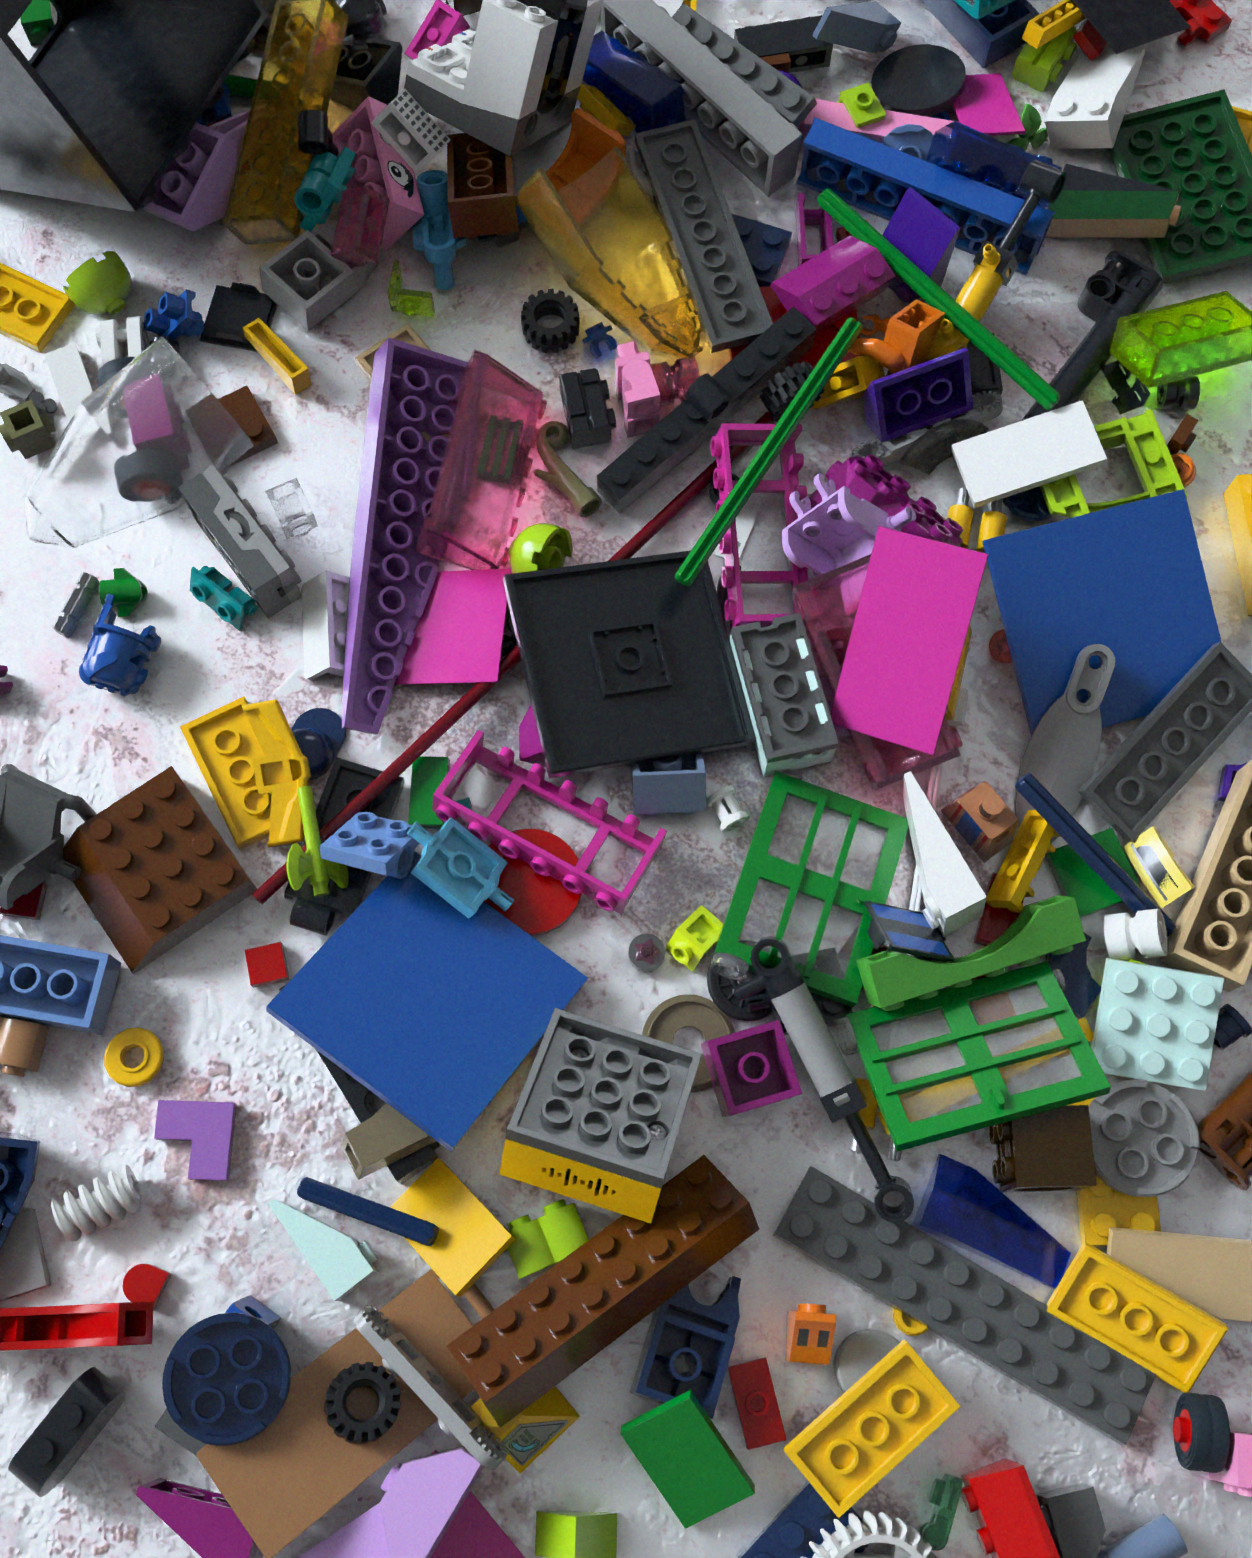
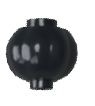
M333 0L329 24L337 39L342 40L352 35L354 45H364L367 39L379 38L385 24L383 16L387 14L386 6L383 0Z

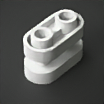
M142 316L128 317L126 320L127 328L123 329L119 328L115 319L100 322V328L95 329L96 341L101 349V356L97 357L98 371L105 363L123 357V342L128 344V356L126 357H140L149 360V339L147 331L144 330V319Z

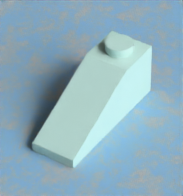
M273 1199L268 1203L334 1301L343 1300L379 1272L373 1264L378 1260V1257L365 1240L359 1244L356 1239L282 1201Z

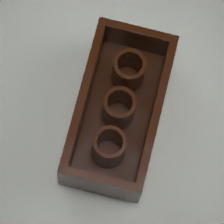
M467 133L447 135L450 139L447 143L448 208L453 237L473 239L480 235H507L511 232H518L514 155L508 156Z

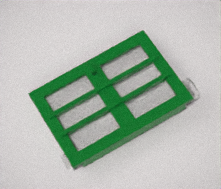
M785 769L782 773L775 771L716 943L710 968L715 973L729 979H745L748 969L756 972L750 960L751 951L755 944L764 937H778L788 946L789 952L810 992L854 1007L857 1004L863 984L856 960L871 956L874 946L867 933L872 917L864 902L867 900L886 904L908 830L907 818L802 781V774L796 770ZM767 946L760 951V959L767 966H775L780 963L781 954L777 948Z
M1046 961L1008 971L998 976L974 980L972 984L965 987L940 989L939 994L932 998L919 1000L917 997L905 1000V1005L899 1009L883 1011L882 1008L876 1006L835 1019L834 1026L840 1049L844 1056L858 1053L897 1152L1109 1094L1111 1086L1062 992L1065 990V980L1059 969L1051 970Z

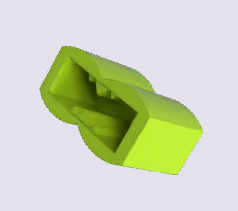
M561 1199L543 1207L545 1215L531 1221L527 1214L507 1223L509 1232L516 1238L507 1250L519 1279L560 1262L589 1240L574 1202L566 1205L565 1200Z

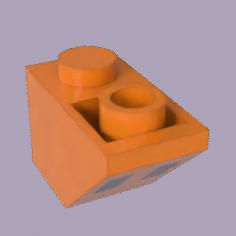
M802 1303L798 1304L797 1311H787L785 1361L830 1364L836 1327V1314H826V1305Z

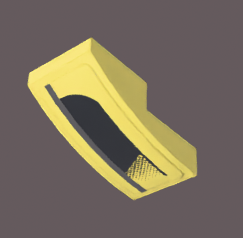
M1154 826L1139 835L1133 842L1123 846L1138 875L1161 909L1195 887L1173 858L1176 855Z

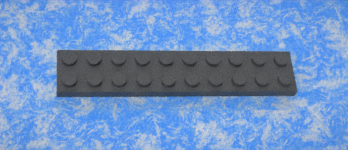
M812 1166L808 1168L773 1236L891 1307L901 1311L919 1324L928 1327L929 1330L1120 1445L1127 1444L1156 1374L1099 1340L1046 1311L1047 1305L907 1222L893 1223L884 1220L877 1213L875 1203Z

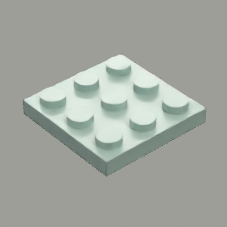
M1106 958L1091 1048L1105 1074L1206 1091L1224 978Z

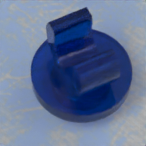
M600 322L585 330L587 337L582 339L584 344L591 341L590 351L593 357L598 358L602 356L599 349L601 341L608 345L610 351L617 348L616 340L611 335L606 334L613 329L611 325L604 327L603 323Z

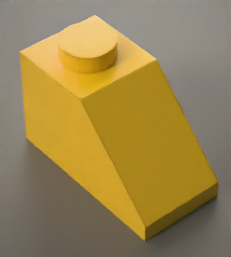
M858 356L840 363L825 384V391L823 394H820L821 398L819 401L813 402V410L862 398L872 381L885 377L883 366L879 365L878 361L870 356Z

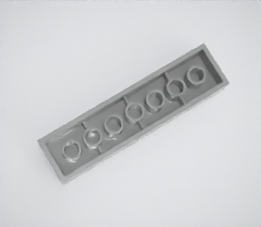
M603 0L601 7V45L684 121L696 119L702 137L766 196L769 197L795 177L802 134L793 123H789L777 112L772 104L763 100L750 84L744 83L734 74L730 66L723 64L712 54L706 45H702L696 40L685 26L677 23L664 7L658 6L653 0Z

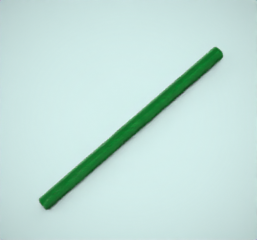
M827 188L818 196L817 201L821 208L855 238L877 248L891 270L930 306L945 312V319L952 322L953 326L1040 405L1046 410H1050L1059 402L1060 394L837 194Z
M850 317L843 324L678 569L675 579L686 587L691 586L863 329L861 322Z

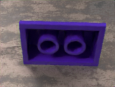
M963 348L872 381L862 396L867 427L883 443L973 410L968 350Z

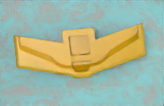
M278 699L241 705L265 757L252 759L258 795L272 792L268 848L303 842L304 829L297 788L307 786L308 780L311 777L308 757L302 754Z

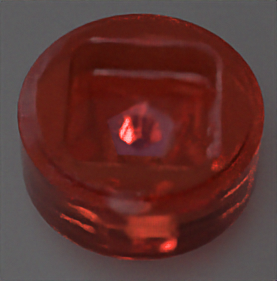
M1002 629L991 637L989 652L996 661L1008 664L1012 663L1005 630Z

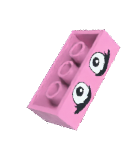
M368 96L332 135L333 143L339 151L338 156L344 146L356 153L351 164L355 171L347 183V189L344 193L354 240L368 246L378 244L385 252L424 216V211L413 169L371 124L388 105Z

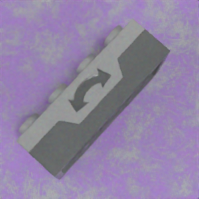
M213 465L178 487L195 521L251 597L255 599V602L268 619L302 597L297 585L302 581L294 569V562L284 549L279 550L275 544L276 539L265 524L260 525L255 518L257 517L255 510L246 498L243 500L237 494L238 489L227 473L221 476Z

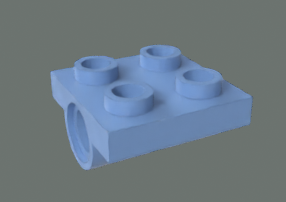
M358 812L320 845L321 858L403 879L411 870L414 861V849L420 843L406 834L412 826L407 822L378 817L370 812Z

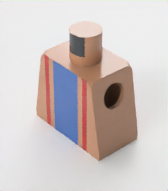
M985 781L968 789L941 809V812L984 863L1013 841L1018 819L1004 803L1003 799Z

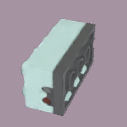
M801 612L773 618L772 625L761 628L760 622L732 627L729 641L755 733L756 742L754 745L763 777L774 775L775 771L783 773L831 762L839 742Z

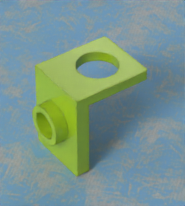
M869 82L840 92L838 103L844 104L856 128L885 119L886 113Z

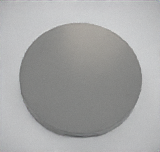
M1138 1079L1116 1083L1111 1086L1109 1094L1095 1097L1088 1107L1095 1173L1106 1185L1122 1194L1142 1198L1166 1194L1187 1180L1194 1166L1197 1150L1200 1148V1138L1196 1121L1190 1109L1178 1095L1157 1084Z

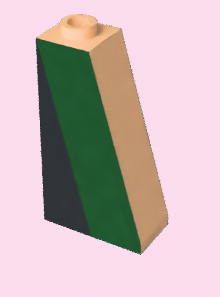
M1065 164L1063 171L1066 172V181L1057 200L1048 206V210L1055 212L1045 237L1165 238L1169 225L1176 226L1182 206L1177 205L1180 191Z

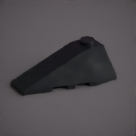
M380 38L367 39L364 45H354L352 40L342 41L341 46L327 48L325 43L296 45L291 47L278 63L276 69L279 73L354 110L368 96L388 105L398 96L403 47L400 42Z

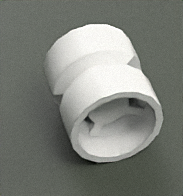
M1160 909L1137 911L1133 918L1127 912L1105 915L1104 935L1107 951L1111 959L1135 960L1138 953H1141L1145 958L1167 956V930Z

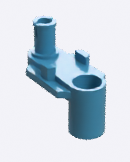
M430 170L421 173L417 177L424 216L413 225L414 249L424 252L425 259L432 263L435 288L448 290L455 286L452 261L457 257V249L466 245V239L463 237H453L448 208L447 173L441 170Z

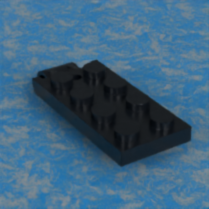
M336 757L316 808L319 831L383 771ZM399 776L361 812H370L378 817L391 820L405 784L404 777ZM347 865L349 873L348 886L340 888L334 880L329 878V894L320 897L314 896L310 878H306L302 887L297 891L292 889L288 881L284 898L290 901L297 898L291 911L290 925L326 936L333 925L336 911L345 913L348 918L360 906L372 872Z

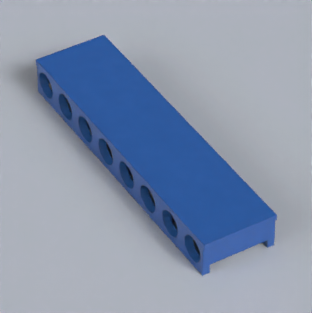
M815 117L812 127L803 142V147L805 148L801 172L796 184L820 194L827 188L831 189L848 205L888 221L891 220L895 212L893 206H896L902 200L905 192L912 187L958 226H964L963 232L967 238H957L954 247L975 256L982 246L981 242H984L988 237L994 238V245L998 246L1025 201ZM811 168H816V174L821 180H811L807 176V171ZM845 179V185L850 192L839 191L836 188V182ZM868 191H875L874 195L879 203L871 204L867 202L864 195ZM1038 205L1036 206L1010 251L1015 253L1018 249H1022L1029 255L1026 262H1017L1018 267L1015 272L1027 275L1035 256L1040 251L1055 212Z

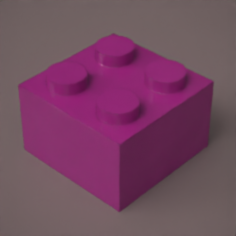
M780 1020L708 1040L700 1044L722 1117L732 1116L802 1094Z

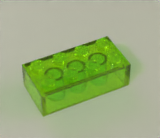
M1223 291L1121 317L1118 319L1109 353L1148 388L1251 361L1252 311L1229 292Z

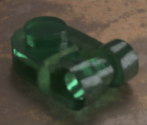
M945 1473L942 1480L935 1478L929 1496V1502L934 1504L929 1522L922 1524L918 1530L923 1542H929L932 1547L931 1550L935 1551L942 1550L948 1542L962 1489V1478L949 1473Z

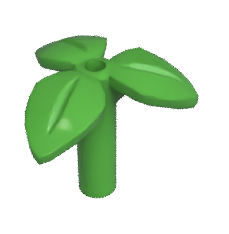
M1026 104L1020 117L1025 134H1018V138H1014L1006 143L999 150L1001 155L1013 157L1024 154L1029 143H1031L1032 148L1035 150L1042 146L1048 138L1046 128L1038 130L1042 120L1039 112L1032 105Z

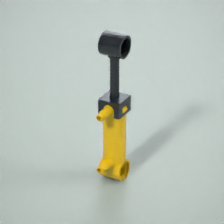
M1036 159L1033 160L1027 167L1020 183V191L1026 194L1027 197L1000 244L996 246L984 241L973 260L975 267L955 300L979 322H981L1001 286H1007L1018 267L1014 253L1010 252L1038 203L1045 202L1051 205L1057 200L1066 181V172ZM943 319L940 322V328L925 362L963 348L967 349L966 346L969 340L953 326L952 322L948 319Z

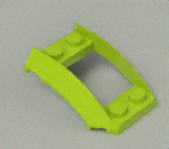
M1152 409L1145 410L1144 414L1129 419L1123 417L1094 426L1103 450L1125 444L1144 493L1112 501L1086 503L1075 474L1039 486L1049 513L1069 518L1182 489L1185 491Z

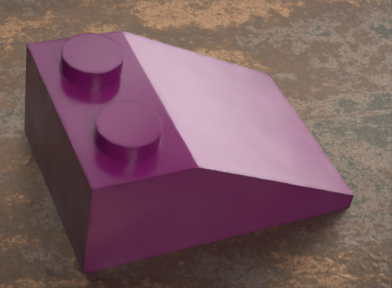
M161 1478L138 1486L136 1496L202 1558L263 1557V1554L221 1493Z

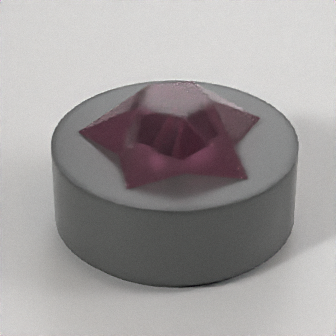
M653 934L638 935L629 946L628 957L630 963L634 968L642 972H652L658 969L665 957L663 942Z

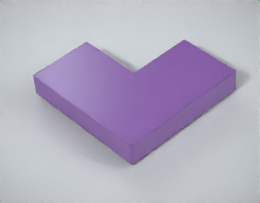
M158 1100L154 1139L192 1141L188 1179L229 1181L237 1104L233 1102Z

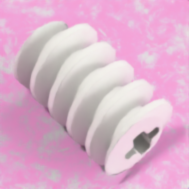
M123 1165L124 1178L119 1179L113 1171L108 1172L109 1184L106 1186L98 1177L94 1178V1191L92 1192L84 1184L79 1185V1198L77 1199L68 1190L63 1194V1205H60L55 1198L51 1199L55 1222L67 1239L77 1241L81 1238L82 1232L86 1235L93 1234L96 1231L97 1225L101 1228L108 1227L111 1223V1218L115 1221H122L126 1216V1211L131 1215H135L140 1211L142 1194L137 1179L129 1165Z

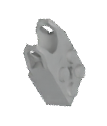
M347 216L320 224L311 232L306 230L259 267L262 291L307 332L367 284L372 272L383 260V248L378 244L366 246L358 250L348 249L343 246L345 240L352 232L350 219Z

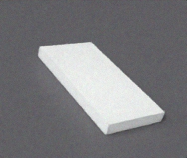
M1083 400L952 444L953 455L974 508L1104 465L1107 461Z

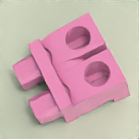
M635 341L618 345V358H615V393L618 401L622 400L624 428L627 438L645 434L660 422V392L650 367V357L648 351L639 352Z

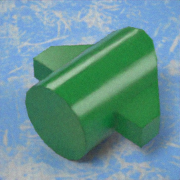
M113 568L114 579L101 580L99 583L102 606L104 605L107 594L114 595L113 607H117L118 617L130 616L147 597V587L125 568Z

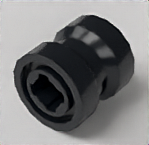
M1173 375L1161 376L1157 387V405L1160 409H1171L1173 406H1180L1182 409L1190 410L1196 408L1200 396V381L1197 376H1185L1183 379H1177Z

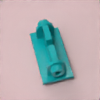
M193 566L191 568L189 591L198 601L204 602L213 609L223 621L229 622L240 631L242 629L243 616L251 617L258 609L255 599L238 586L227 592L226 590L232 587V582L217 571L215 567L203 566L198 570Z

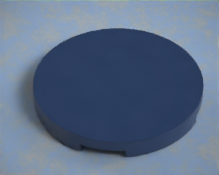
M221 1313L207 1317L190 1327L179 1338L167 1358L162 1380L166 1408L173 1421L184 1432L202 1441V1443L228 1446L252 1439L274 1421L287 1399L291 1382L289 1355L282 1339L274 1329L254 1316L243 1313Z

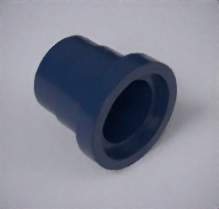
M1225 1004L1220 1008L1221 1013L1218 1015L1214 1044L1219 1049L1224 1050L1242 1036L1247 1038L1251 1035L1252 1028L1245 1018L1231 1005Z

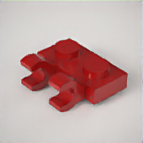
M1169 0L1190 25V28L1185 29L1186 31L1177 38L1185 47L1192 44L1199 37L1206 43L1226 31L1232 22V19L1212 0Z

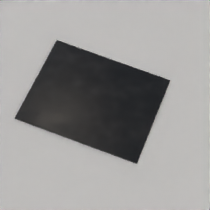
M1073 0L1116 54L1190 28V25L1169 0Z

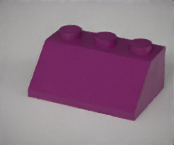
M849 235L778 278L770 286L787 312L792 307H795L817 328L816 333L884 292L894 279L895 274L877 248Z

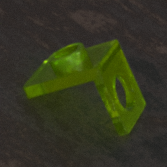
M394 260L387 291L391 311L400 312L408 316L424 315L433 317L435 308L432 293L401 289L403 278L400 263L398 260Z

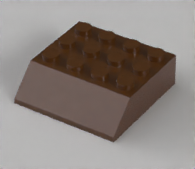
M172 766L78 826L63 847L64 860L81 868L80 876L72 882L133 974L257 890V887L190 789Z

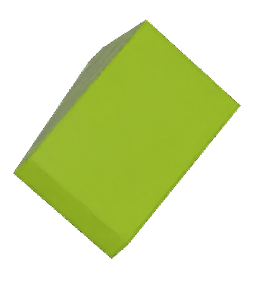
M536 1511L535 1556L547 1558H616L617 1512Z

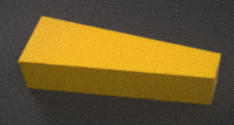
M260 318L243 327L245 338L295 396L312 385L309 368Z

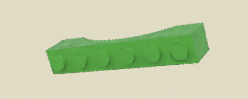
M1056 895L1025 905L1016 920L1000 937L982 949L966 956L956 957L954 962L915 958L905 953L890 951V949L856 961L868 1003L882 1008L883 1011H891L903 1007L905 1000L917 997L919 1000L935 997L939 994L938 989L950 985L951 988L968 986L973 983L972 978L985 974V977L998 976L1006 973V967L1017 963L1019 966L1037 963L1041 960V955L1050 952L1053 955L1068 953L1074 950V944L1086 941L1075 898Z

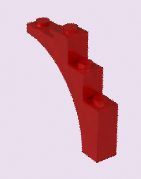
M154 1302L0 1308V1351L152 1344Z

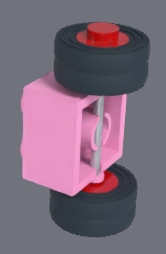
M1191 1392L1181 1394L1176 1404L1173 1422L1174 1445L1180 1465L1188 1470L1209 1472V1479L1224 1483V1491L1236 1492L1238 1495L1252 1497V1433L1230 1430L1227 1410L1221 1398L1214 1395H1201Z

